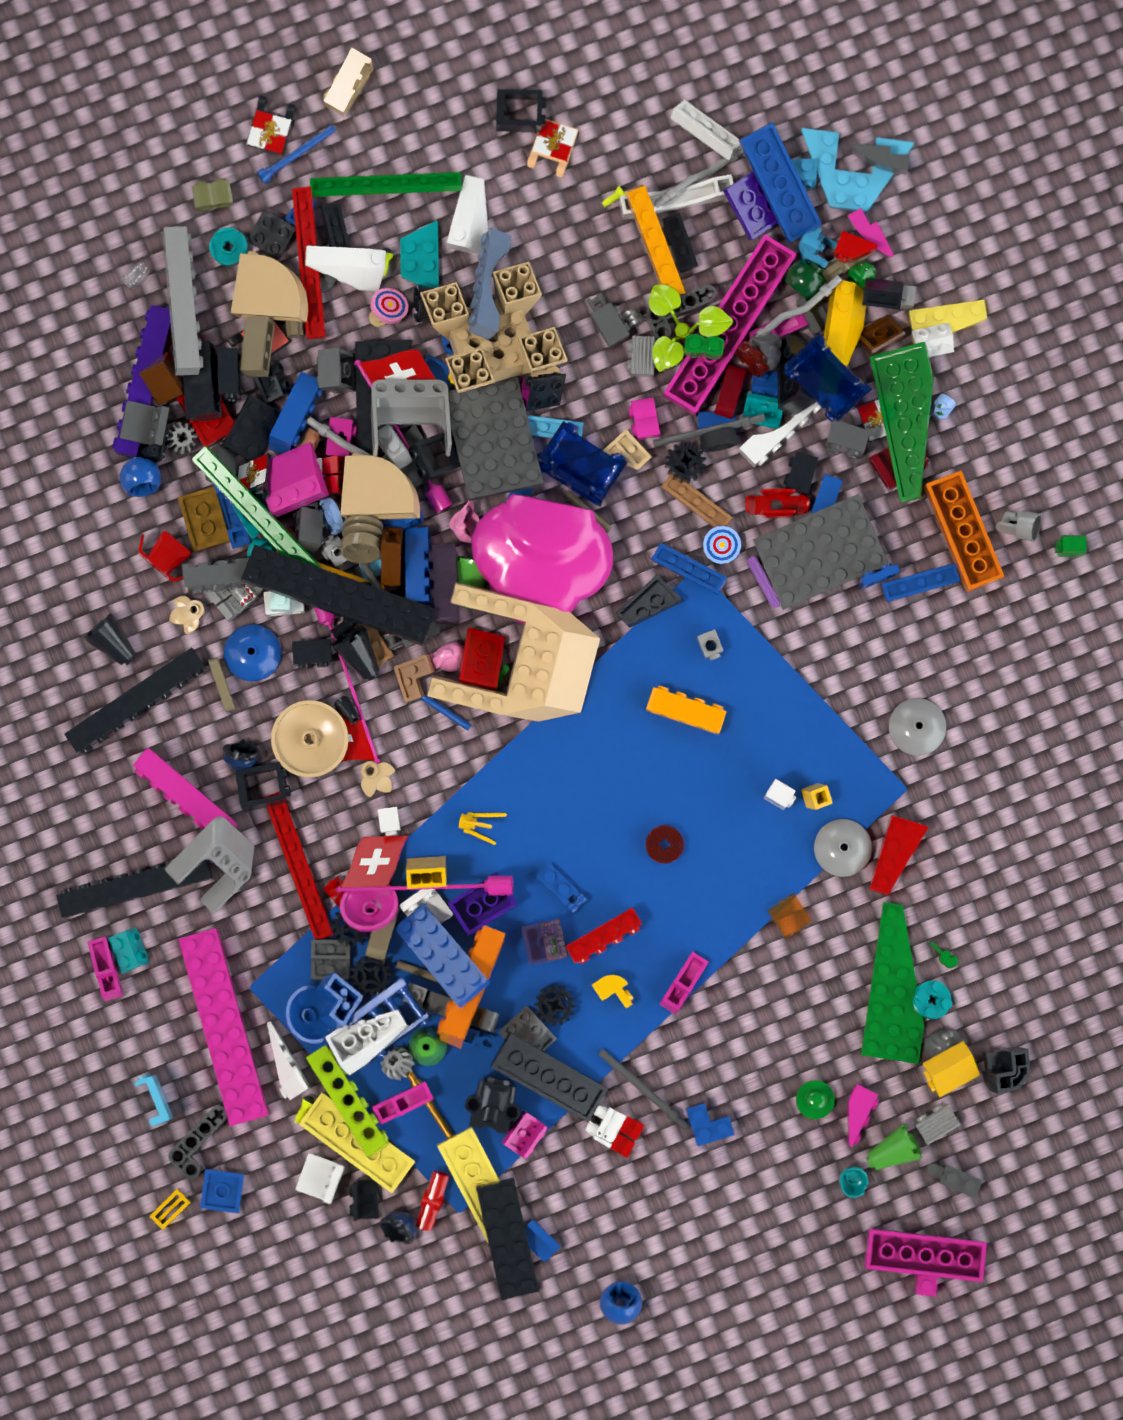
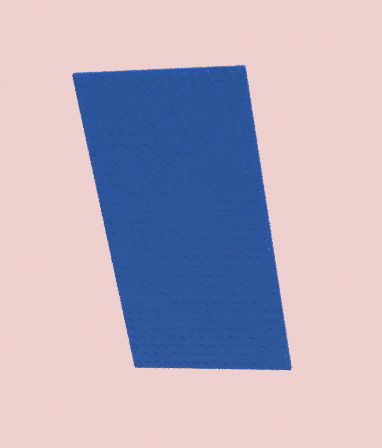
M687 579L680 582L673 590L684 602L633 626L593 664L581 713L540 722L532 721L413 832L402 848L396 871L389 883L390 886H407L406 865L408 858L446 856V885L478 884L495 872L499 876H513L512 897L518 905L486 925L505 933L503 946L488 980L490 984L486 986L478 1005L480 1008L500 1014L494 1032L480 1029V1034L490 1033L492 1035L491 1041L483 1040V1042L489 1044V1048L482 1049L479 1044H475L474 1048L462 1045L460 1049L447 1044L446 1055L439 1063L432 1066H423L414 1061L415 1065L410 1067L418 1079L426 1082L433 1096L432 1102L454 1136L470 1128L469 1123L472 1113L466 1110L465 1101L469 1096L476 1095L479 1079L483 1080L484 1076L514 1082V1087H517L514 1103L520 1107L521 1114L525 1111L547 1126L546 1132L568 1112L490 1067L492 1060L505 1041L499 1031L526 1006L535 1014V1011L539 1009V1007L534 1006V1003H539V1000L535 997L542 996L541 989L546 992L548 985L551 989H554L555 984H557V989L564 986L565 993L569 990L571 991L568 995L569 998H575L571 1001V1004L576 1005V1007L571 1008L574 1015H568L569 1021L563 1019V1025L556 1022V1025L553 1026L551 1021L546 1025L545 1018L540 1020L557 1038L544 1052L599 1083L614 1069L598 1055L602 1049L620 1063L672 1014V1012L659 1004L692 951L707 960L708 964L686 999L824 870L818 864L814 854L815 838L823 826L837 819H848L857 822L866 830L907 791L906 786L721 592L716 595ZM715 629L722 645L723 653L720 654V658L710 661L709 658L704 659L696 638ZM709 641L705 644L708 651L716 649L714 642ZM663 686L668 688L670 693L676 694V692L686 694L688 699L694 700V698L704 700L706 705L712 706L717 704L724 707L723 710L727 712L719 735L646 711L653 687ZM775 779L795 790L794 796H796V799L790 808L786 807L782 810L764 799ZM816 783L827 785L832 804L817 810L806 808L801 789ZM468 812L506 813V817H474L477 818V822L490 824L492 828L476 826L473 831L490 838L496 844L493 845L471 834L463 833L464 829L459 828L461 814H467ZM841 844V850L844 851L847 848V845ZM549 863L588 900L585 905L582 904L578 908L579 911L576 914L568 909L536 877ZM470 888L436 889V891L453 913L448 903ZM394 890L398 898L399 909L395 927L407 917L399 905L420 890ZM572 895L568 900L573 903L577 897ZM337 905L327 913L331 928L335 925L332 923V919H337L335 913H341ZM633 907L642 923L639 926L640 930L633 935L629 933L623 935L624 940L615 945L611 942L606 945L607 950L598 955L594 952L589 955L590 960L581 965L579 962L574 963L565 946ZM454 913L452 917L442 923L443 927L467 955L471 947L475 948L473 944L477 932L468 936ZM342 919L341 922H340V925H339L340 928H341V926L344 925V923H345V922H344V919ZM311 929L250 985V990L287 1030L284 1009L289 996L301 987H318L321 981H311V940H315ZM394 929L384 966L391 967L387 970V973H392V976L388 977L391 984H385L387 989L408 975L412 980L410 983L451 998L438 982L396 968L398 961H402L429 971ZM556 934L561 957L548 960L544 937ZM334 935L322 940H339L340 937L334 938ZM363 939V945L357 942L356 947L353 946V943H350V976L355 974V972L351 971V968H357L356 961L361 963L362 956L365 960H368V957L365 955L369 940ZM376 963L365 964L367 968H373ZM383 969L379 972V978L382 981L384 980ZM360 970L358 973L359 982L363 980V973ZM364 970L368 975V981L372 979L378 982L374 976L375 971L371 973ZM608 975L622 977L628 983L622 989L624 991L627 989L632 995V1005L625 1008L616 993L602 1001L592 987V984ZM350 978V981L345 982L352 986V983L355 982V979ZM369 984L366 988L374 989L378 986H376L375 984ZM356 985V986H352L355 990H357V988H358L357 985ZM368 992L367 995L363 997V999L361 1000V1002L359 1003V1005L353 1013L358 1011L360 1008H362L368 1002L373 1000L379 994L377 992H374V997H371L370 992ZM396 992L392 995L394 1003L410 1025L419 1019L409 1004L403 1001L404 997L402 994L399 995ZM557 992L549 993L545 997L551 999L556 996ZM563 995L561 999L563 1006L568 1007L567 999ZM558 1000L554 1002L546 1001V1003L552 1006V1011H555V1009L564 1010V1008L558 1005ZM383 1003L377 1006L379 1008L378 1012L381 1015L391 1012L388 1006ZM542 1003V1010L547 1015V1005ZM435 1013L430 1016L431 1021L424 1026L419 1024L388 1046L385 1049L387 1052L384 1055L388 1054V1049L393 1051L394 1047L405 1048L409 1052L410 1038L417 1030L424 1027L438 1030L441 1019H446V1017ZM540 1013L535 1014V1015L538 1017V1019H539L540 1016H541V1014H540ZM555 1013L553 1019L562 1017L564 1013ZM304 1014V1018L306 1020L308 1019L307 1014ZM366 1014L363 1017L365 1021L374 1019L372 1015L369 1016V1014ZM327 1040L318 1044H307L299 1041L310 1054L325 1045L330 1048ZM424 1043L423 1050L428 1051L430 1049V1045L428 1043ZM383 1055L378 1059L375 1056L365 1066L351 1075L346 1074L349 1082L353 1080L358 1090L356 1093L359 1098L363 1096L367 1102L368 1107L366 1109L368 1113H373L376 1118L377 1116L372 1108L373 1105L411 1088V1082L408 1077L404 1078L402 1076L399 1081L390 1079L383 1073V1066L381 1065V1062L385 1060ZM327 1062L323 1068L329 1073L333 1070L334 1066L332 1062ZM340 1078L336 1079L335 1081L342 1088L344 1081ZM470 1099L469 1107L471 1109H478L479 1101L477 1099ZM425 1104L383 1124H380V1122L376 1124L380 1130L385 1131L388 1138L399 1150L416 1161L414 1166L428 1181H430L434 1170L450 1175L444 1192L445 1200L458 1213L463 1212L468 1207L437 1146L439 1143L447 1140ZM515 1107L507 1109L509 1117L517 1116L518 1111ZM510 1121L508 1132L513 1127L516 1121ZM472 1127L499 1178L521 1156L502 1143L507 1134L496 1132L489 1127Z

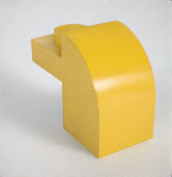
M608 975L592 984V987L602 1001L616 993L625 1008L632 1005V995L627 989L625 991L622 989V987L628 984L622 977Z

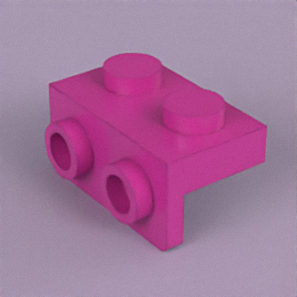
M523 1111L502 1143L522 1158L527 1159L533 1153L538 1141L544 1137L547 1126Z

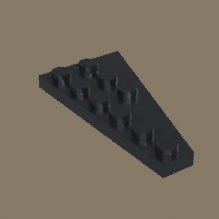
M412 340L355 341V361L379 360L402 351H408ZM355 365L357 447L373 456L371 388L358 366ZM386 424L380 425L378 430L386 426Z

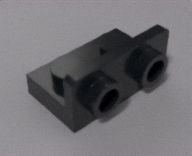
M270 360L268 377H254L265 404H270L283 396H289L291 393V385L285 377L283 365L279 360Z

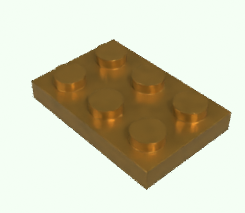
M215 487L178 497L194 553L230 542Z

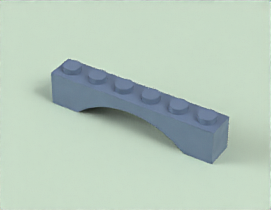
M492 227L486 233H483L480 239L479 264L475 271L477 278L473 286L474 298L470 305L472 312L468 319V324H470L469 332L488 340L498 332L500 314L492 298L491 277L496 263L509 252L511 235Z

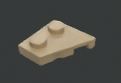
M627 429L600 453L602 457L637 470L652 458Z

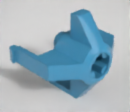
M818 227L804 233L798 248L801 258L805 263L808 264L812 261L819 268L820 266L826 268L828 261L818 256L819 251L823 252L826 245L835 249L838 242L820 234L822 229Z

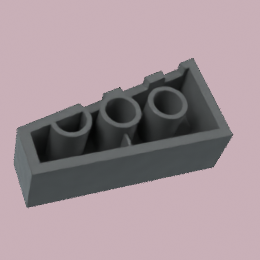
M249 558L235 559L234 563H230L229 560L217 561L215 565L200 562L195 565L196 567L182 564L185 588L188 592H192L193 595L204 593L203 590L210 589L211 592L223 591L222 588L230 587L231 590L241 589V585H248V583L241 581V577Z

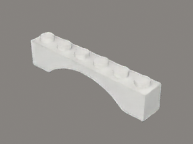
M732 174L690 185L678 193L677 197L672 201L668 200L659 208L653 202L664 195L665 191L648 192L655 213H661L726 200L727 197L723 190L733 184ZM626 195L620 196L619 202L623 220L634 218Z
M818 374L814 377L816 386ZM818 393L819 401L795 415L783 427L769 433L753 435L739 448V452L753 467L757 464L761 466L767 461V455L771 451L775 453L782 446L780 443L785 438L789 440L796 433L794 429L798 425L801 427L805 425L809 420L808 416L812 412L816 414L823 407L821 404L826 399L830 401L834 396Z

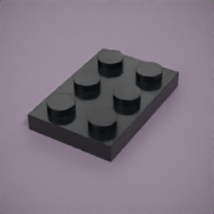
M248 395L222 446L249 461L260 457L281 412Z

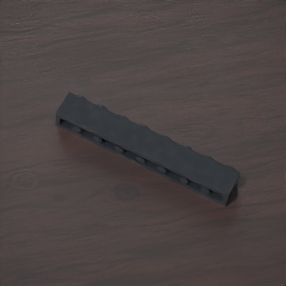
M191 647L70 729L64 735L76 753H83L84 755L93 749L92 746L97 742L101 744L109 738L108 735L113 731L115 733L121 731L125 727L124 724L129 720L133 722L141 717L140 713L144 710L150 711L156 707L157 701L160 699L164 701L173 695L172 691L178 688L180 690L189 684L188 680L193 677L197 679L205 673L203 670L206 669V666Z
M209 859L201 861L180 883H177L165 871L167 866H165V863L155 865L153 870L147 871L146 868L136 870L134 875L128 876V873L117 875L115 880L109 881V878L98 880L96 885L91 886L90 883L79 885L77 890L72 891V888L60 890L61 894L56 895L61 917L67 918L214 879Z

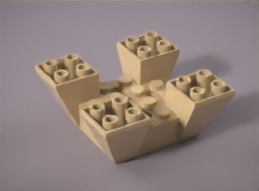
M529 262L493 272L496 298L493 301L500 314L498 332L489 340L469 332L470 324H468V319L472 308L466 307L457 282L420 292L433 328L449 340L455 356L445 358L458 393L567 362V357L555 327L531 333L525 315L542 296Z

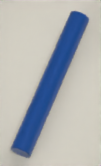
M424 693L425 697L420 698L468 731L472 724L433 698L428 697L427 694Z

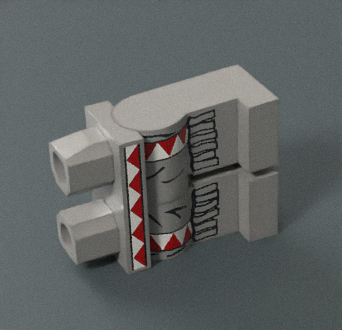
M248 584L241 585V589L231 590L230 587L222 588L223 591L211 592L210 589L205 592L227 621L231 622L254 601L259 599L258 595L264 589L249 587Z

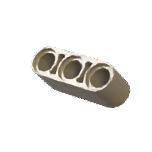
M399 909L389 924L381 929L372 931L365 956L385 961Z

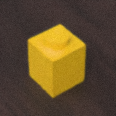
M816 783L801 789L806 808L817 810L832 804L827 785Z

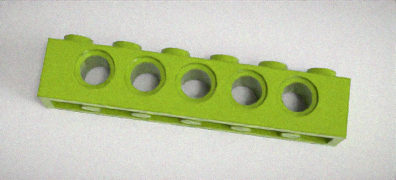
M325 1045L306 1057L364 1153L369 1158L388 1146L386 1141L389 1138L384 1130L380 1131L376 1124L379 1122L373 1113H368L366 1109L368 1104L363 1096L359 1098L356 1091L358 1088L354 1081L351 1080L349 1082L346 1077L348 1073L337 1063L331 1048ZM332 1062L333 1070L326 1073L323 1069L324 1064ZM338 1078L344 1081L341 1089H335L334 1081ZM347 1095L354 1097V1102L350 1106L344 1104V1098ZM361 1111L364 1113L362 1122L354 1120L356 1112ZM367 1128H372L375 1132L374 1137L371 1139H367L364 1136Z

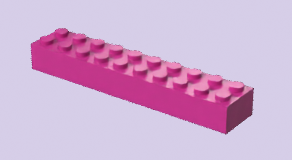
M764 234L718 307L733 320L728 330L716 336L724 340L722 358L710 360L703 356L698 358L687 356L664 391L663 397L694 417L697 415L783 280L788 268L795 261L797 256L795 252Z
M217 928L179 938L229 1125L233 1126L268 1116V1108L219 931Z

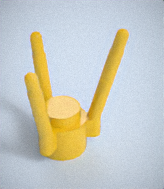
M472 812L461 814L459 828L464 829L463 833L471 834L495 845V841L473 831L476 826L491 829L492 825L477 822V818L474 817H506L507 814Z

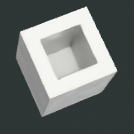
M398 808L378 809L381 833H385L386 836L397 835V831H401Z

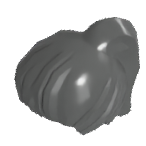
M768 334L760 338L750 336L755 351L754 358L758 359L766 371L776 369L782 355L780 351L782 347L781 337L777 334Z
M950 1028L948 1031L940 1030L931 1033L924 1043V1048L928 1056L933 1058L962 1041L966 1044L967 1040L959 1035L958 1031Z

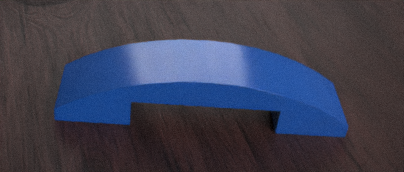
M214 484L232 549L251 544L249 534L233 509L232 502Z

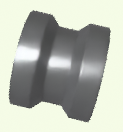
M639 306L631 308L622 315L628 321L630 329L637 327L646 320L645 316L641 315Z

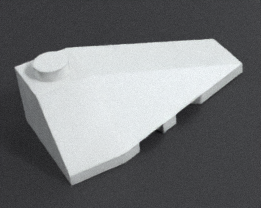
M465 175L462 191L451 224L447 247L478 255L481 250V236L488 231L484 179Z
M395 1010L376 1016V1018L368 1021L362 1020L358 1021V1024L345 1025L343 1028L333 1031L325 1038L340 1067L351 1075L373 1059L407 1027V1024L400 1011Z
M270 1021L267 1023L279 1082L282 1086L279 1089L284 1098L288 1097L289 1100H292L310 1089L311 1086L273 1022Z

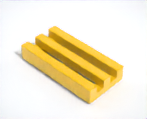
M177 1188L149 1217L164 1230L191 1201ZM178 1195L179 1198L157 1219L155 1216ZM183 1200L185 1203L162 1224L161 1221Z

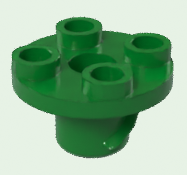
M808 1081L797 1091V1108L807 1118H824L834 1107V1093L822 1081Z

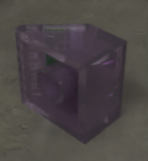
M560 919L521 927L528 965L567 957Z

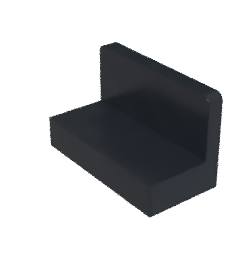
M866 278L862 305L900 310L904 282Z

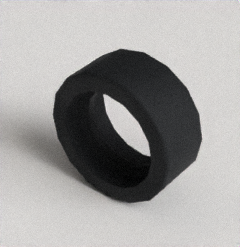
M733 428L718 429L700 436L703 452L721 451L738 444L736 432Z

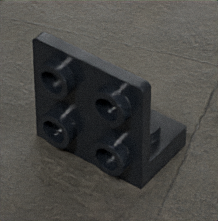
M373 1179L354 1180L353 1184L349 1185V1197H353V1204L349 1206L350 1217H353V1221H358L359 1219H379L378 1183Z

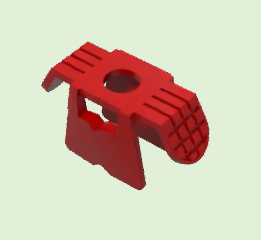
M761 489L760 492L763 496L747 495L745 498L747 513L762 515L764 518H789L792 515H802L807 513L810 506V500L807 495L790 496L796 492V489ZM773 500H779L782 503V509L772 510L770 503Z
M163 531L147 556L142 552L144 534H141L138 554L172 583L184 580L183 576L173 578L169 573L189 557L190 551L168 532Z

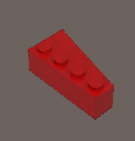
M893 815L890 816L869 884V891L886 896L889 895L929 826Z

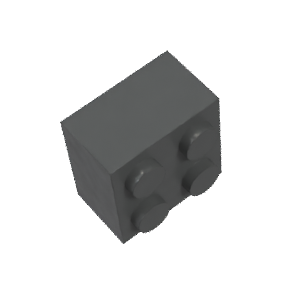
M340 348L318 350L316 362L318 366L317 383L319 388L334 394L356 392L355 354Z
M834 419L824 448H827V451L833 454H838L839 452L846 454V457L852 460L861 459L870 430Z

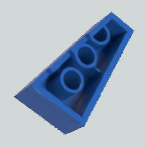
M302 371L300 372L269 435L270 451L281 455L297 446L300 434L307 425L306 422L309 414L312 415L316 404L314 403L317 398L320 399L323 393V389L319 388L316 377Z
M428 527L406 528L405 534H403V545H405L403 561L406 571L404 572L406 583L405 598L426 606L434 605L431 530Z

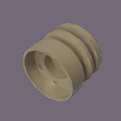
M355 515L345 519L343 522L341 555L350 562L360 564L379 560L381 557L383 533L381 521L368 515Z

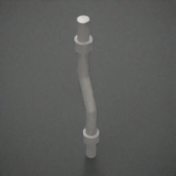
M742 147L738 149L730 160L722 158L710 168L689 176L674 188L670 187L664 192V195L653 202L654 205L659 208L668 200L672 201L676 198L678 193L692 183L713 175L728 163H733L738 159V156L744 153Z
M837 275L827 285L824 284L820 287V291L803 306L780 313L763 329L760 328L754 337H764L782 321L808 312L821 299L828 297L832 293L831 290L842 282V279ZM752 340L745 344L749 350L753 348Z
M312 417L307 420L306 423L315 428L318 434L328 437L349 452L372 456L332 432L331 428L326 424H321Z

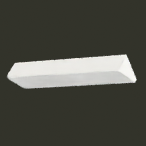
M686 100L673 109L671 115L673 121L727 160H730L741 147L737 137Z

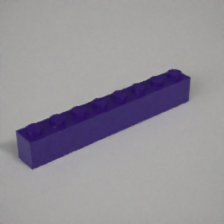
M151 305L150 310L147 309L146 328H142L140 339H142V343L136 350L137 363L133 364L131 375H133L132 383H128L126 390L128 394L127 401L149 406L153 405L154 398L140 377L139 372L166 353L171 334L169 309ZM127 401L123 402L122 412H125ZM123 418L119 419L117 430H119L118 438H114L112 445L114 452L117 455L130 458L139 457L142 443L120 438Z

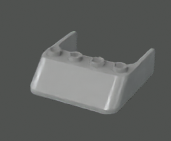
M376 380L372 384L371 429L373 456H377L378 427L384 424L439 425L444 430L446 456H450L452 441L448 386L444 381Z
M219 816L213 819L165 868V871L177 883H180L201 861L205 859L212 860L225 874L209 889L200 901L214 914L250 879L254 845L229 821Z

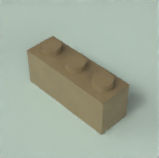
M268 316L246 317V323L243 326L244 341L241 343L242 357L239 360V369L247 377H268L275 323Z

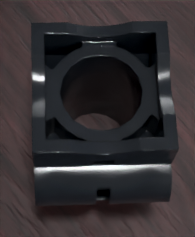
M484 1076L483 1080L479 1079L476 1095L469 1096L465 1101L466 1110L472 1113L469 1126L475 1128L489 1127L496 1132L508 1134L510 1121H516L521 1114L520 1107L514 1103L517 1087H514V1082ZM470 1099H477L479 1101L478 1109H471L469 1107ZM509 1107L517 1109L518 1114L516 1117H509L507 1115Z

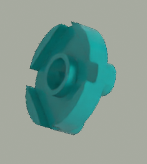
M227 227L216 231L210 240L209 250L213 259L219 265L234 266L239 264L240 254L247 253L248 245L241 232ZM227 242L230 245H234V248H231L229 252L223 249Z
M925 981L916 987L912 1003L915 1011L920 1016L927 1019H939L952 1007L950 992L942 982ZM930 995H932V997L935 996V1004L928 1003V1000H930Z

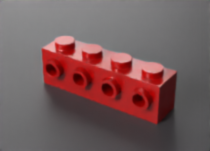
M632 907L565 947L574 963L579 962L581 965L590 960L589 955L594 952L598 955L607 950L606 945L611 942L615 945L624 940L623 935L627 933L633 935L640 930L639 926L642 923Z

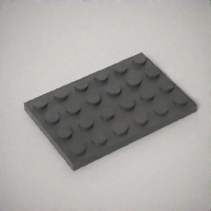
M518 378L504 379L458 393L456 389L448 391L450 426L468 500L472 501L543 486L544 482Z
M859 494L753 539L783 610L859 578L869 571H875L889 564Z

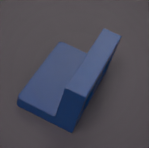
M533 1219L525 1226L530 1249L542 1261L546 1262L557 1252L561 1245Z

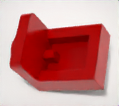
M337 876L329 881L323 889L340 908L342 896L346 891L337 892V887L343 884V881Z

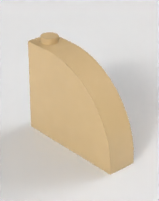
M249 251L248 254H240L231 313L239 318L268 316L271 320L307 322V295L303 284L296 274L280 262L270 257L259 255V253Z
M360 453L345 456L341 516L347 519L355 515H368L378 520L420 518V504L416 489L410 479L397 466L376 456Z

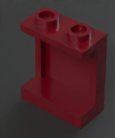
M887 447L878 454L872 455L868 461L888 492L897 487L889 447ZM925 454L924 470L927 469L928 466H929V464H928L929 459H928V457H927L926 454Z

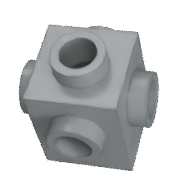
M330 535L324 539L322 546L324 550L321 553L326 561L331 560L334 566L337 567L347 561L341 555L343 538L340 539L337 535Z

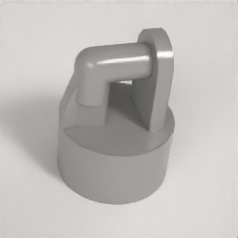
M1024 510L1016 512L1007 511L1004 513L1002 520L997 522L996 529L1001 533L1015 535L1018 539L1034 542L1040 531L1041 515ZM1010 520L1017 522V524L1010 523Z

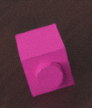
M916 1274L914 1293L916 1295L936 1297L938 1277Z

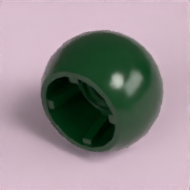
M803 260L793 263L785 275V282L808 301L820 291V287L826 284V279L821 276L824 271L815 263L810 261L806 264Z

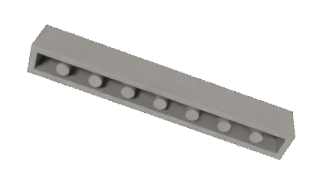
M164 227L162 237L175 374L199 375L200 368H203V357L199 356L201 339L197 338V332H200L199 321H196L195 315H198V305L194 303L196 286H192V280L195 278L194 268L190 266V262H193V253L189 251L191 234L187 233V227Z

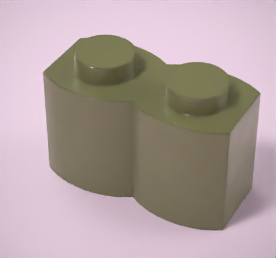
M225 178L215 179L212 183L199 181L192 186L196 211H206L234 205L230 181L225 180Z

